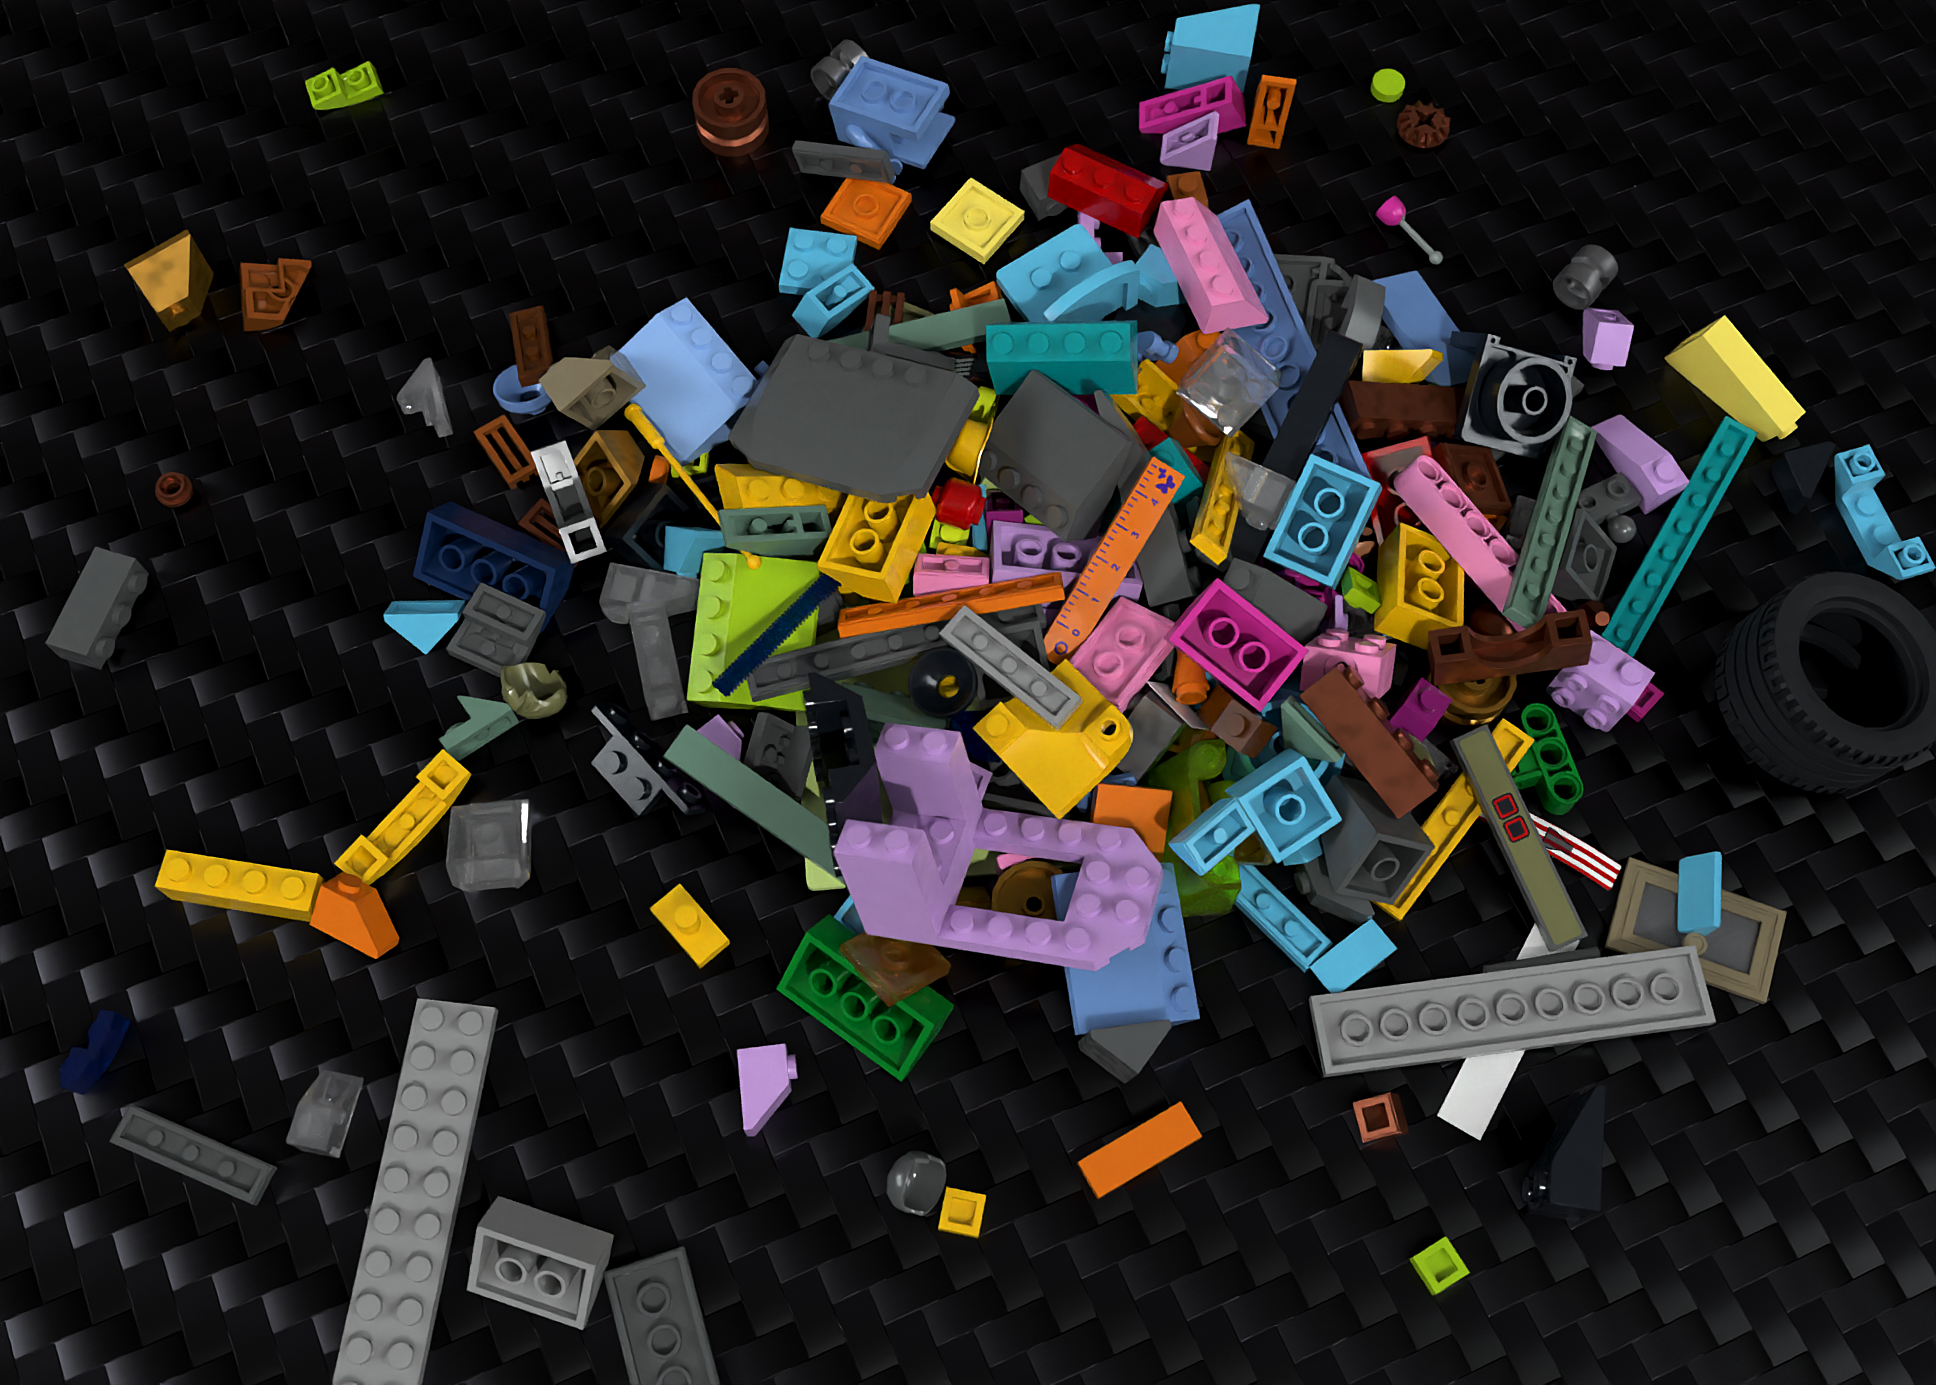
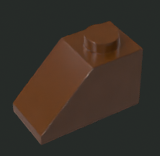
M1217 683L1196 713L1210 731L1239 753L1254 759L1257 758L1278 729L1277 726L1219 683Z

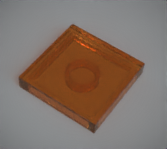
M866 932L842 943L839 949L852 963L857 974L888 1007L949 973L951 964L933 945L869 935Z

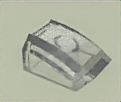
M529 799L473 803L451 807L446 869L452 886L469 893L478 890L508 887L518 889L530 879L531 818Z

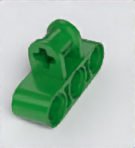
M1532 703L1522 711L1514 726L1535 741L1510 774L1518 790L1534 786L1541 804L1548 812L1555 815L1565 814L1569 812L1582 796L1584 790L1583 783L1555 714L1544 704ZM1527 720L1537 722L1541 730H1534L1529 727ZM1540 754L1550 755L1554 759L1555 764L1551 765L1544 762ZM1559 787L1565 790L1569 799L1560 798L1555 793L1554 788Z

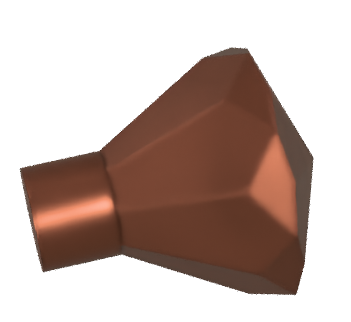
M1590 600L1579 606L1577 610L1585 609L1589 629L1596 634H1601L1604 627L1609 623L1611 615L1609 609L1603 603Z

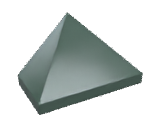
M1290 694L1280 706L1284 750L1291 748L1304 755V757L1334 763L1339 761L1344 754L1342 748L1326 729Z

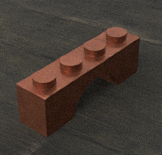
M1585 609L1545 614L1533 626L1523 631L1503 636L1481 635L1472 631L1467 625L1428 631L1427 655L1433 685L1436 686L1588 665L1593 641Z

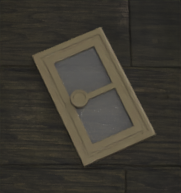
M1629 857L1604 948L1624 955L1695 945L1706 984L1765 1004L1787 912L1721 889V926L1707 936L1695 932L1689 934L1680 933L1677 929L1679 874Z

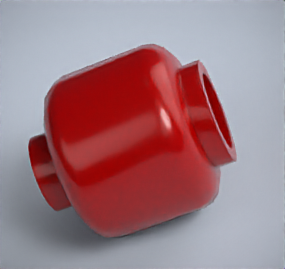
M955 477L949 478L943 487L936 485L932 501L936 508L935 517L939 523L962 531L968 530L972 524L978 526L987 500L986 497L982 496L980 486Z

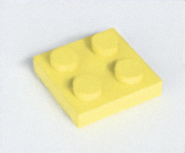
M970 178L932 219L930 230L982 264H985L1024 220L1025 211L973 178Z

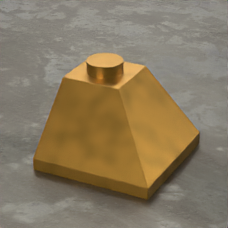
M188 230L181 232L124 264L169 332L179 326L186 325L190 320L201 314L214 273Z
M596 430L573 460L599 532L637 485L645 456L628 431Z

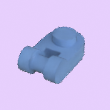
M1153 331L1137 333L1138 366L1145 359L1150 361L1161 360L1166 364H1170L1177 358L1179 348L1176 344L1168 340L1162 341L1161 336Z

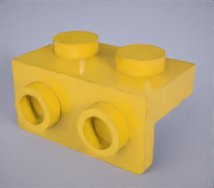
M1145 359L1138 367V394L1109 395L1136 422L1142 416L1165 433L1181 404L1182 397L1186 393L1153 362Z

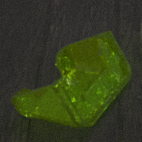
M1222 739L1202 740L1194 743L1151 769L1142 778L1140 786L1165 788L1172 791L1162 863L1173 862L1182 917L1229 914L1242 889L1238 864L1229 854L1203 876H1199L1168 844L1169 841L1201 815L1198 782L1203 781L1208 787L1216 782L1215 777L1223 771L1226 765L1225 741Z

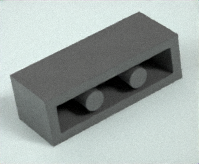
M95 547L45 644L60 658L101 670L106 659L114 652L115 641L122 627L130 620L131 609L138 595L143 593L146 588L149 573L136 558Z

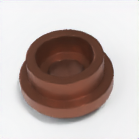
M168 472L157 480L155 494L163 505L179 507L187 503L192 497L193 484L183 474ZM180 488L176 493L171 494L173 490Z

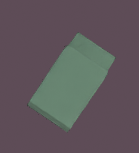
M457 696L471 719L465 723L460 722L451 726L439 740L448 754L458 762L518 724L519 721L508 703Z

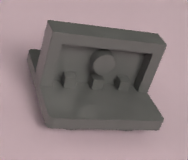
M758 712L743 763L795 801H800L813 759L808 726H794L770 713Z

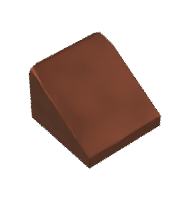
M1386 1093L1353 1102L1363 1142L1409 1133L1398 1094Z

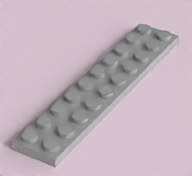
M1695 945L1311 996L1308 999L1323 1077L1712 1025L1716 1022Z
M417 998L332 1385H422L498 1016L496 1007Z

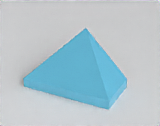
M466 600L392 601L383 614L384 621L426 655L459 620L462 611L466 607Z

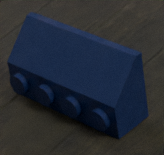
M450 501L427 512L413 577L468 602L480 583H484L545 611L546 617L539 632L540 634L544 631L569 589L575 563L571 564L566 552Z

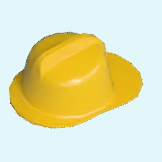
M992 416L989 417L986 423L967 420L945 460L950 469L968 480L967 482L973 484L976 481L981 454L992 429L994 421Z

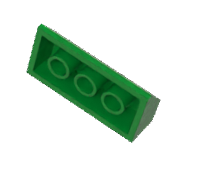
M830 914L806 932L776 988L901 1082L935 1039L955 1006Z

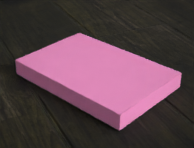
M1120 596L1069 662L1111 704L1123 713L1147 683L1146 681L1150 679L1174 648L1164 639V636L1175 622Z

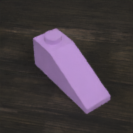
M1621 414L1591 427L1597 432L1596 442L1616 472H1621L1642 497L1639 507L1645 515L1675 502L1688 485L1689 480L1672 455Z

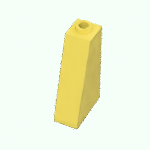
M1725 315L1687 337L1664 358L1673 368L1735 420L1757 432L1756 437L1761 442L1776 436L1780 440L1785 438L1798 427L1795 422L1805 413V410Z

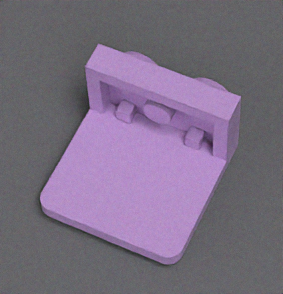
M1590 630L1593 643L1588 665L1562 668L1549 683L1546 692L1552 696V699L1558 705L1569 708L1583 717L1589 726L1608 732L1635 704L1655 672Z

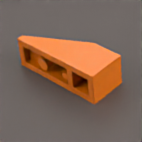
M1262 75L1252 107L1247 144L1280 148L1296 86V79Z

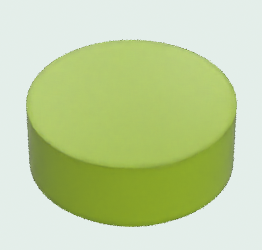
M1382 69L1373 77L1371 93L1382 102L1397 101L1402 96L1405 79L1396 70Z

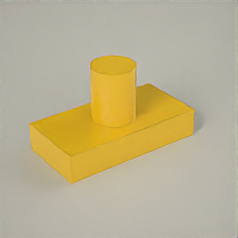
M678 884L650 907L653 915L699 968H702L730 944L729 939L681 884Z

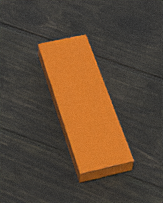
M1180 1101L1078 1161L1077 1165L1097 1199H1100L1201 1139L1202 1135Z

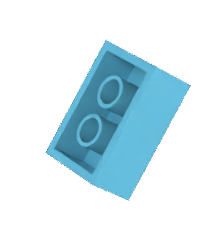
M1310 454L1263 557L1274 564L1335 590L1381 494V484Z

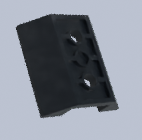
M817 672L808 673L810 689L803 691V697L807 713L806 718L816 781H824L825 784L822 791L826 807L825 812L829 829L835 877L837 878L843 875L833 852L846 820L883 824L877 761L862 696ZM844 880L846 891H849Z

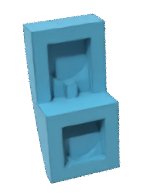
M1370 919L1313 963L1310 969L1330 993L1344 992L1398 948L1377 923Z

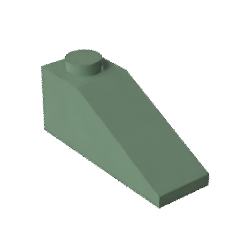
M826 505L725 509L718 512L726 547L766 557L790 560L820 559L832 533Z

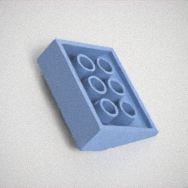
M1173 862L1160 863L1163 868L1164 877L1144 944L1132 951L1127 948L1109 958V964L1097 971L1064 966L1075 1035H1084L1093 1029L1170 1019L1171 1026L1200 1019ZM1079 872L1050 877L1057 921H1065Z

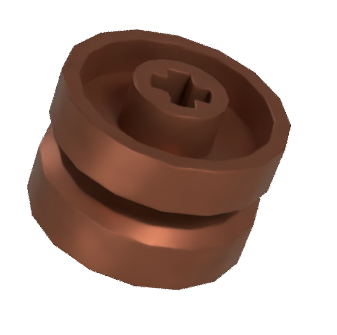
M721 68L708 73L698 81L693 91V109L696 117L697 132L704 146L713 153L729 157L748 154L764 143L769 132V120L765 90L759 79L750 72L738 68Z

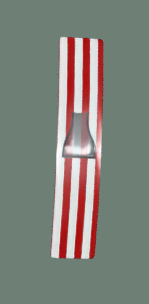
M1481 812L1477 819L1488 824L1483 812ZM1530 813L1549 855L1584 874L1605 889L1610 890L1621 869L1620 864L1559 827Z

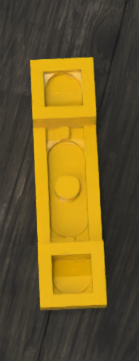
M442 749L416 776L420 782L367 838L361 834L334 864L344 873L355 875L362 882L371 885L403 859L429 833L456 800L472 774Z

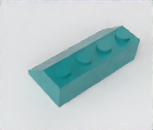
M1137 320L995 322L986 325L987 365L996 395H1014L1032 370L1040 371L1071 395H1094V392L1102 390L1107 394H1138Z

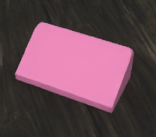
M918 553L914 566L913 595L921 596L989 584L990 558Z

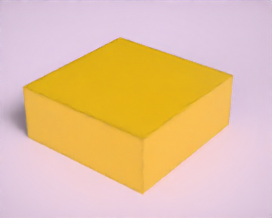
M946 1187L938 1230L978 1238L986 1195Z

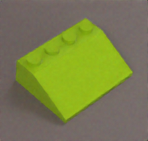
M703 553L687 701L707 708L806 712L803 697L804 690L753 702L743 663L815 645L823 572L817 568V562L759 556L762 562L761 566L756 570H752L747 566V559L743 554Z

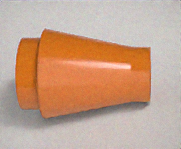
M1176 650L1177 659L1172 685V693L1176 695V701L1185 705L1204 702L1207 699V692L1210 690L1205 671L1179 650Z

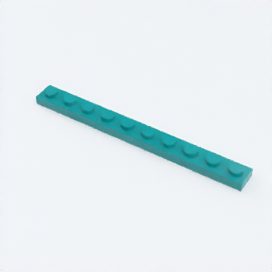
M1728 416L1722 420L1688 479V485L1679 495L1612 613L1609 623L1604 627L1600 635L1632 658L1758 434Z

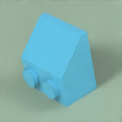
M1287 748L1225 789L1229 798H1237L1256 829L1253 834L1276 863H1279L1342 821L1304 755L1291 748Z

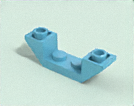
M1870 445L1838 453L1834 457L1835 504L1867 565L1898 580L1933 571L1936 567L1920 537L1901 541L1873 488L1885 476V473Z

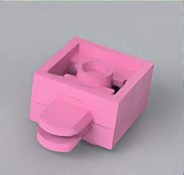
M1327 629L1326 633H1321L1305 645L1309 652L1303 658L1299 690L1305 691L1342 662L1346 668L1352 666L1359 673L1365 683L1362 688L1371 699L1374 696L1380 699L1391 688L1397 644L1386 643L1387 638L1379 635H1364L1363 639L1349 637V632L1345 630Z

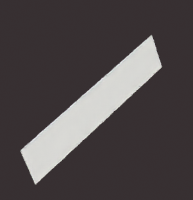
M1535 923L1516 960L1573 951L1580 940L1554 952H1549ZM1525 1050L1466 1058L1437 1116L1476 1139L1481 1140Z

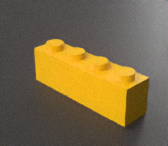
M166 850L155 887L171 900L310 922L320 886L327 881L317 873Z

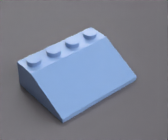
M687 297L656 314L619 350L620 353L626 356L646 384V387L634 396L628 404L635 403L642 408L643 414L664 438L665 447L682 467L699 458L705 452L707 453L729 440L728 435L759 385L757 379Z

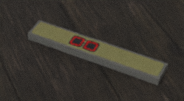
M1487 724L1450 740L1452 749L1549 952H1554L1588 936Z

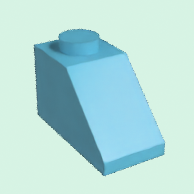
M1150 244L1136 263L1140 270L1138 299L1154 307L1188 303L1162 249Z
M851 263L805 293L792 316L810 337L819 339L838 326L869 296L870 290L875 288L856 266Z
M666 526L664 570L677 572L676 578L698 580V575L702 571L703 553H723L726 547L722 531L701 527Z

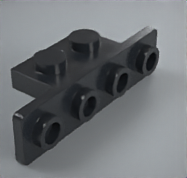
M595 704L591 712L613 736L591 763L638 816L647 815L664 793L669 796L685 815L702 814L706 811L708 806L701 799L700 791L692 784L685 782L676 772L677 767L663 758L652 746V739L645 732L638 730L628 720L629 714L626 710L617 704Z

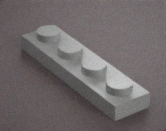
M966 605L958 611L939 633L943 640L969 659L1056 731L1064 725L1083 703L1082 698Z

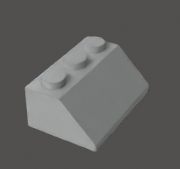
M498 1196L477 1225L467 1290L583 1330L604 1278L603 1272L608 1267L614 1235Z

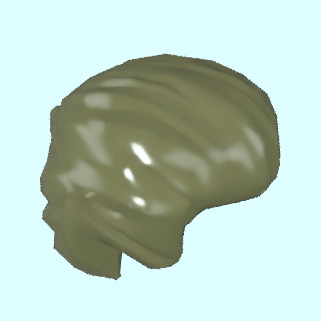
M535 662L504 665L501 668L500 678L503 700L517 714L528 719H541L558 713L564 707L567 700V686L558 670H553L550 673L545 664Z

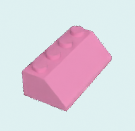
M1194 197L1161 202L1153 232L1202 333L1208 334L1267 323L1269 317L1218 217Z

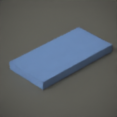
M1417 270L1372 280L1386 287L1382 319L1404 350L1433 349L1443 353V361L1424 379L1426 383L1430 386L1466 388L1475 353L1449 345L1452 331H1460Z

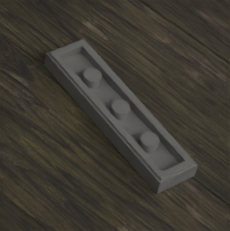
M132 1104L129 1105L109 1141L256 1206L277 1169L273 1165Z

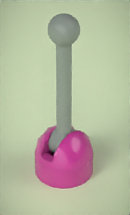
M1396 196L1388 199L1379 208L1376 216L1388 226L1399 224L1429 255V260L1432 264H1439L1442 261V253L1434 251L1404 220L1406 208Z

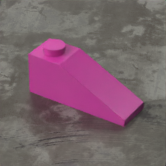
M1232 75L1139 102V130L1141 133L1166 134L1214 111L1219 114L1217 134L1246 126V99Z

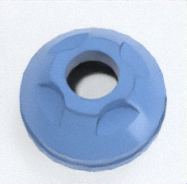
M517 365L504 370L497 377L493 385V393L500 406L513 413L536 415L544 411L545 407L552 401L540 383L521 387L518 379ZM530 397H537V398L532 399V400H530V401H525L526 399H528V398H530Z

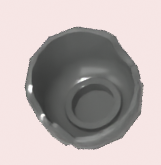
M911 1151L900 1156L893 1164L887 1177L886 1193L893 1206L905 1213H913L919 1216L926 1215L937 1204L944 1190L947 1176L945 1163L941 1159L922 1151Z

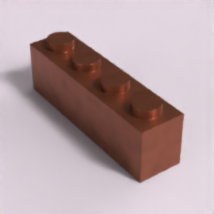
M1349 380L1338 400L1353 436L1358 439L1379 438L1397 441L1414 440L1429 436L1430 441L1447 442L1448 444L1462 442L1455 438L1454 430L1466 388Z
M1341 662L1299 696L1399 819L1437 791L1440 785L1436 780L1440 777L1439 773L1426 758L1420 760L1411 748L1415 745L1410 736L1401 727L1396 730L1386 717L1390 714L1385 705L1376 696L1371 699L1362 688L1365 683L1359 673L1352 666L1346 668Z

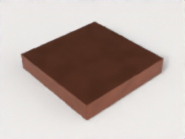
M1439 443L1432 449L1436 462L1482 514L1504 516L1513 510L1489 447Z

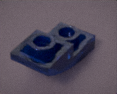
M100 1010L97 1020L91 1024L88 1032V1049L72 1047L69 1057L62 1063L59 1087L74 1094L84 1095L99 1080L114 1059L131 1020L114 1011Z

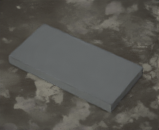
M684 1246L603 1272L631 1385H721Z

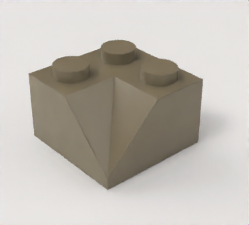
M610 345L596 352L591 359L564 357L561 361L551 365L547 373L538 380L561 413L594 431L646 387V384L626 356Z

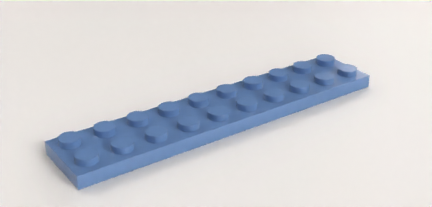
M1248 199L1222 212L1217 217L1269 319L1267 323L1230 329L1229 332L1275 440L1317 352L1255 210ZM1337 402L1312 454L1372 480L1340 404Z

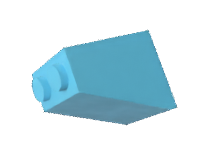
M1249 4L1177 18L1174 32H1167L1164 52H1171L1170 54L1164 53L1161 73L1167 74L1165 88L1184 90L1232 75L1243 94L1260 5Z

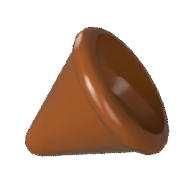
M1192 394L1184 395L1165 434L1177 440L1184 448L1217 446L1221 441V431L1213 413L1197 396Z

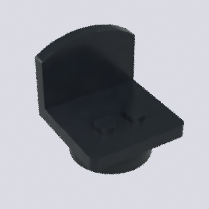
M1452 331L1449 341L1450 346L1475 353L1454 430L1455 438L1535 460H1548L1556 434L1564 426L1571 411V379L1577 358L1567 355L1533 353L1499 344V336L1488 333Z

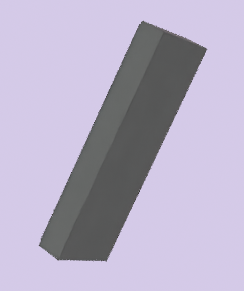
M798 140L795 141L792 147V152L802 173L891 183L895 176L888 153L884 150Z

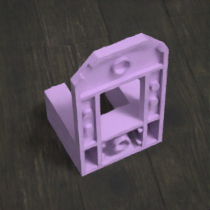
M893 723L884 724L874 752L877 767L893 809L888 825L847 819L833 852L866 934L1090 971H1097L1110 963L1109 958L1127 948L1132 951L1145 943L1164 874L1161 864L1133 829L983 808L961 732ZM975 848L1082 864L1065 921L955 905Z

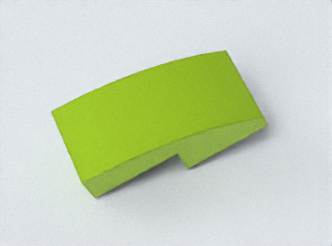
M370 61L341 75L333 67L305 81L312 106L315 110L350 106L384 93L376 68Z

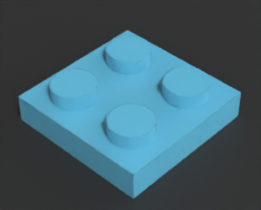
M790 228L779 280V292L805 295V293L840 270L854 263L857 236Z

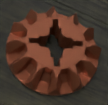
M1418 100L1413 106L1406 105L1403 112L1399 114L1397 129L1400 136L1407 143L1419 148H1431L1438 146L1447 138L1450 131V118L1445 117L1444 108L1436 109L1433 106V102L1423 105ZM1419 120L1423 122L1426 120L1431 121L1429 126L1424 124L1417 127Z

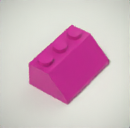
M1218 578L1187 607L1164 636L1167 642L1235 696L1259 712L1262 711L1309 652L1308 649Z

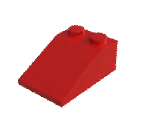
M1429 436L1362 453L1361 455L1372 480L1380 483L1382 487L1381 494L1370 515L1378 547L1400 522L1433 535L1399 496L1394 487L1396 476L1418 456L1427 455L1435 460Z

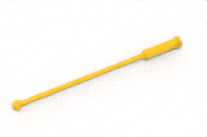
M635 403L627 406L624 411L625 417L632 421L653 449H659L720 525L718 511L665 447L664 438L643 414L642 408ZM740 550L747 559L746 564L750 569L756 570L761 566L762 562L759 556Z

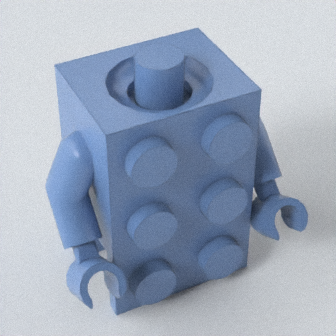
M864 56L859 58L828 103L838 140L858 148L887 151L889 158H891L893 170L897 175L903 169L901 162L924 169L955 123L954 116L941 112L944 102L950 94L947 83ZM894 176L892 182L889 184H893L895 182L896 176Z

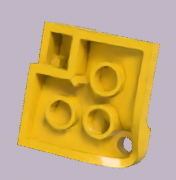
M1067 659L1062 661L1050 673L1082 698L1083 703L1058 731L1017 698H1013L1004 704L1002 702L998 703L973 727L977 734L1058 820L1066 815L1117 766L1128 752L1134 735L1132 725L1127 718ZM1115 725L1116 731L1112 735H1106L1105 730L1107 727Z

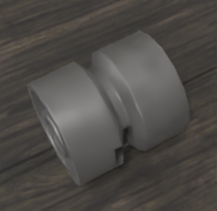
M848 39L843 40L830 52L829 56L824 57L811 69V78L814 85L829 101L833 98L861 56L868 58L859 45Z
M1586 245L1582 247L1571 259V263L1565 266L1554 279L1553 290L1561 302L1573 309L1584 310L1588 308L1618 272L1616 260L1607 250L1600 246Z

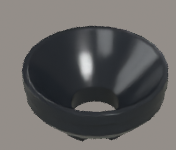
M950 648L934 649L922 655L911 669L908 683L909 693L914 704L924 713L937 718L954 717L964 712L974 701L978 691L977 672L972 662L959 651ZM947 677H956L959 682L958 692L950 698L942 697L939 692L941 681Z

